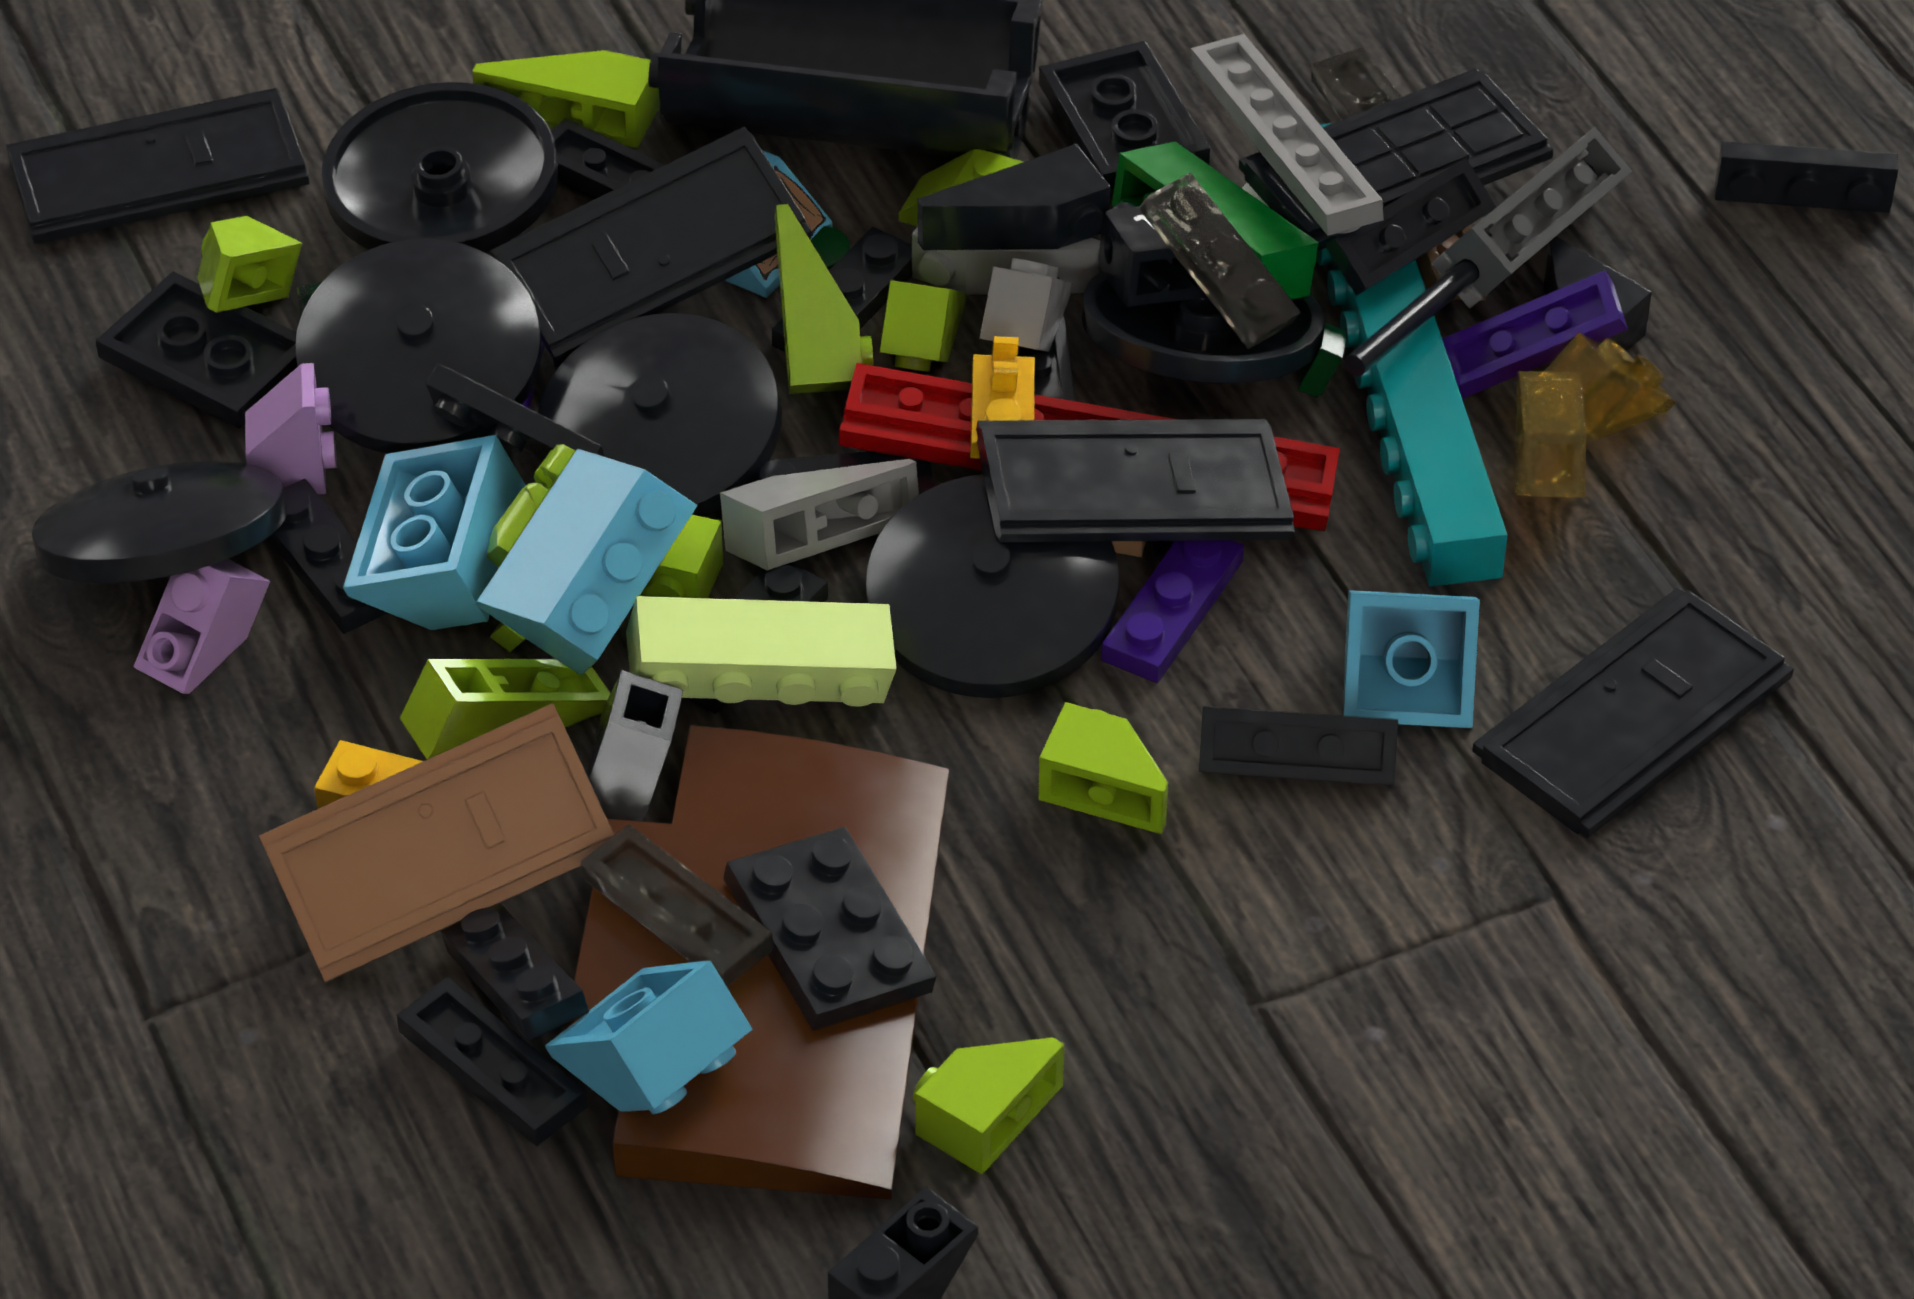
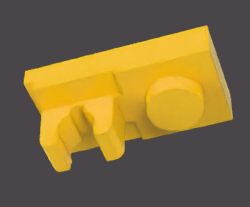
M994 336L992 355L973 354L970 458L980 459L976 432L978 421L1034 420L1035 357L1017 356L1018 337Z

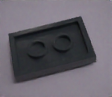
M1146 41L1039 66V85L1073 144H1077L1110 185L1111 190L1115 187L1119 153L1176 141L1209 165L1210 146Z
M174 271L96 340L98 357L239 429L245 424V412L298 367L295 348L297 332L247 307L216 313L207 308L200 285Z
M845 826L726 863L723 876L726 885L813 1031L932 993L937 977Z

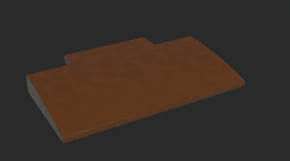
M690 725L672 824L607 819L620 849L598 859L574 980L583 990L588 1010L592 1009L642 968L710 960L753 1029L733 1045L736 1054L731 1060L712 1072L697 1074L686 1083L684 1087L687 1090V1094L671 1108L658 1114H652L650 1110L618 1112L613 1139L616 1176L892 1200L919 997L813 1031L726 885L723 876L726 863L845 826L925 956L948 791L949 769L886 753L819 740L757 731ZM580 1017L566 1023L565 1029L572 1025Z

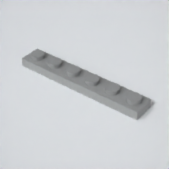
M1245 34L1191 48L1192 68L1327 236L1336 233H1351L1358 230L1361 226L1384 220L1382 198Z

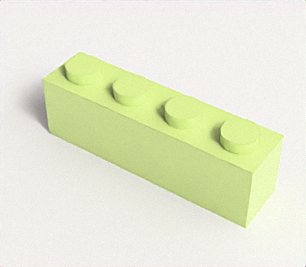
M636 596L626 630L629 672L682 689V698L717 699L724 703H738L744 700H780L789 705H799L809 701L843 702L849 706L859 707L871 703H884L897 670L889 604Z

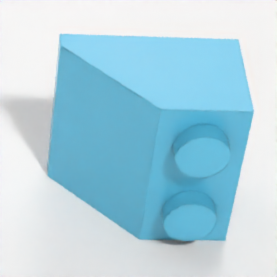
M1348 590L1343 715L1398 719V724L1473 728L1480 600L1476 597Z
M709 960L642 968L590 1009L589 1013L584 1014L546 1044L545 1048L554 1060L620 1112L650 1110L652 1114H658L671 1108L685 1097L687 1090L684 1085L697 1074L712 1072L731 1060L736 1054L733 1045L753 1029L714 965Z

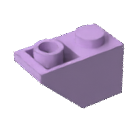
M314 363L300 364L245 412L246 462L248 465L259 466L274 473L280 479L282 488L306 479L317 494H326V469L337 468L336 442L334 431L323 432L322 425H331L330 395L328 387L317 388Z
M229 559L197 570L170 576L134 668L182 694H190L247 639L270 580Z

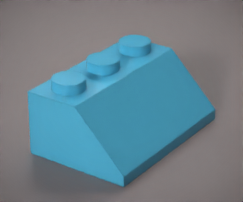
M493 435L385 454L343 586L348 597L429 630L488 621L490 614L476 606L475 603L498 569L486 556L489 539L493 527L525 486L498 437Z
M577 449L475 605L579 675H583L599 659L634 605L636 596L641 594L698 505L645 469Z

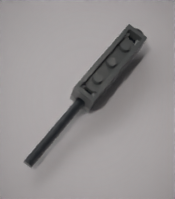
M1593 127L1436 258L1431 264L1442 277L1352 351L1344 360L1347 371L1357 377L1365 374L1456 296L1459 295L1469 308L1473 307L1628 176L1632 170L1596 127Z

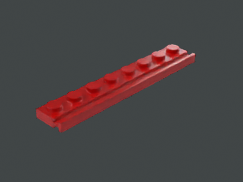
M856 363L843 422L839 430L838 445L983 471L980 459L970 458L972 383ZM1034 394V420H1178ZM1274 437L1294 516L1293 525L1295 527L1326 532L1340 448Z

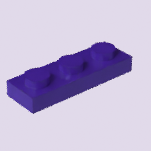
M1603 270L1442 338L1463 399L1624 332L1628 328L1613 281L1606 270Z
M1233 540L1175 541L1102 643L1101 661L1158 684L1242 564L1244 544Z

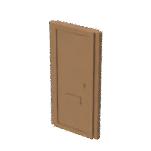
M553 703L259 835L325 983L462 921L467 914L475 910L496 906L620 849Z

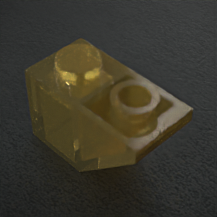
M1580 332L1531 386L1564 425L1595 440L1668 412L1676 403L1660 385L1665 376L1648 359L1639 354L1632 359L1613 340L1606 338L1602 343H1599Z
M1518 371L1515 494L1535 497H1585L1586 425L1581 372Z

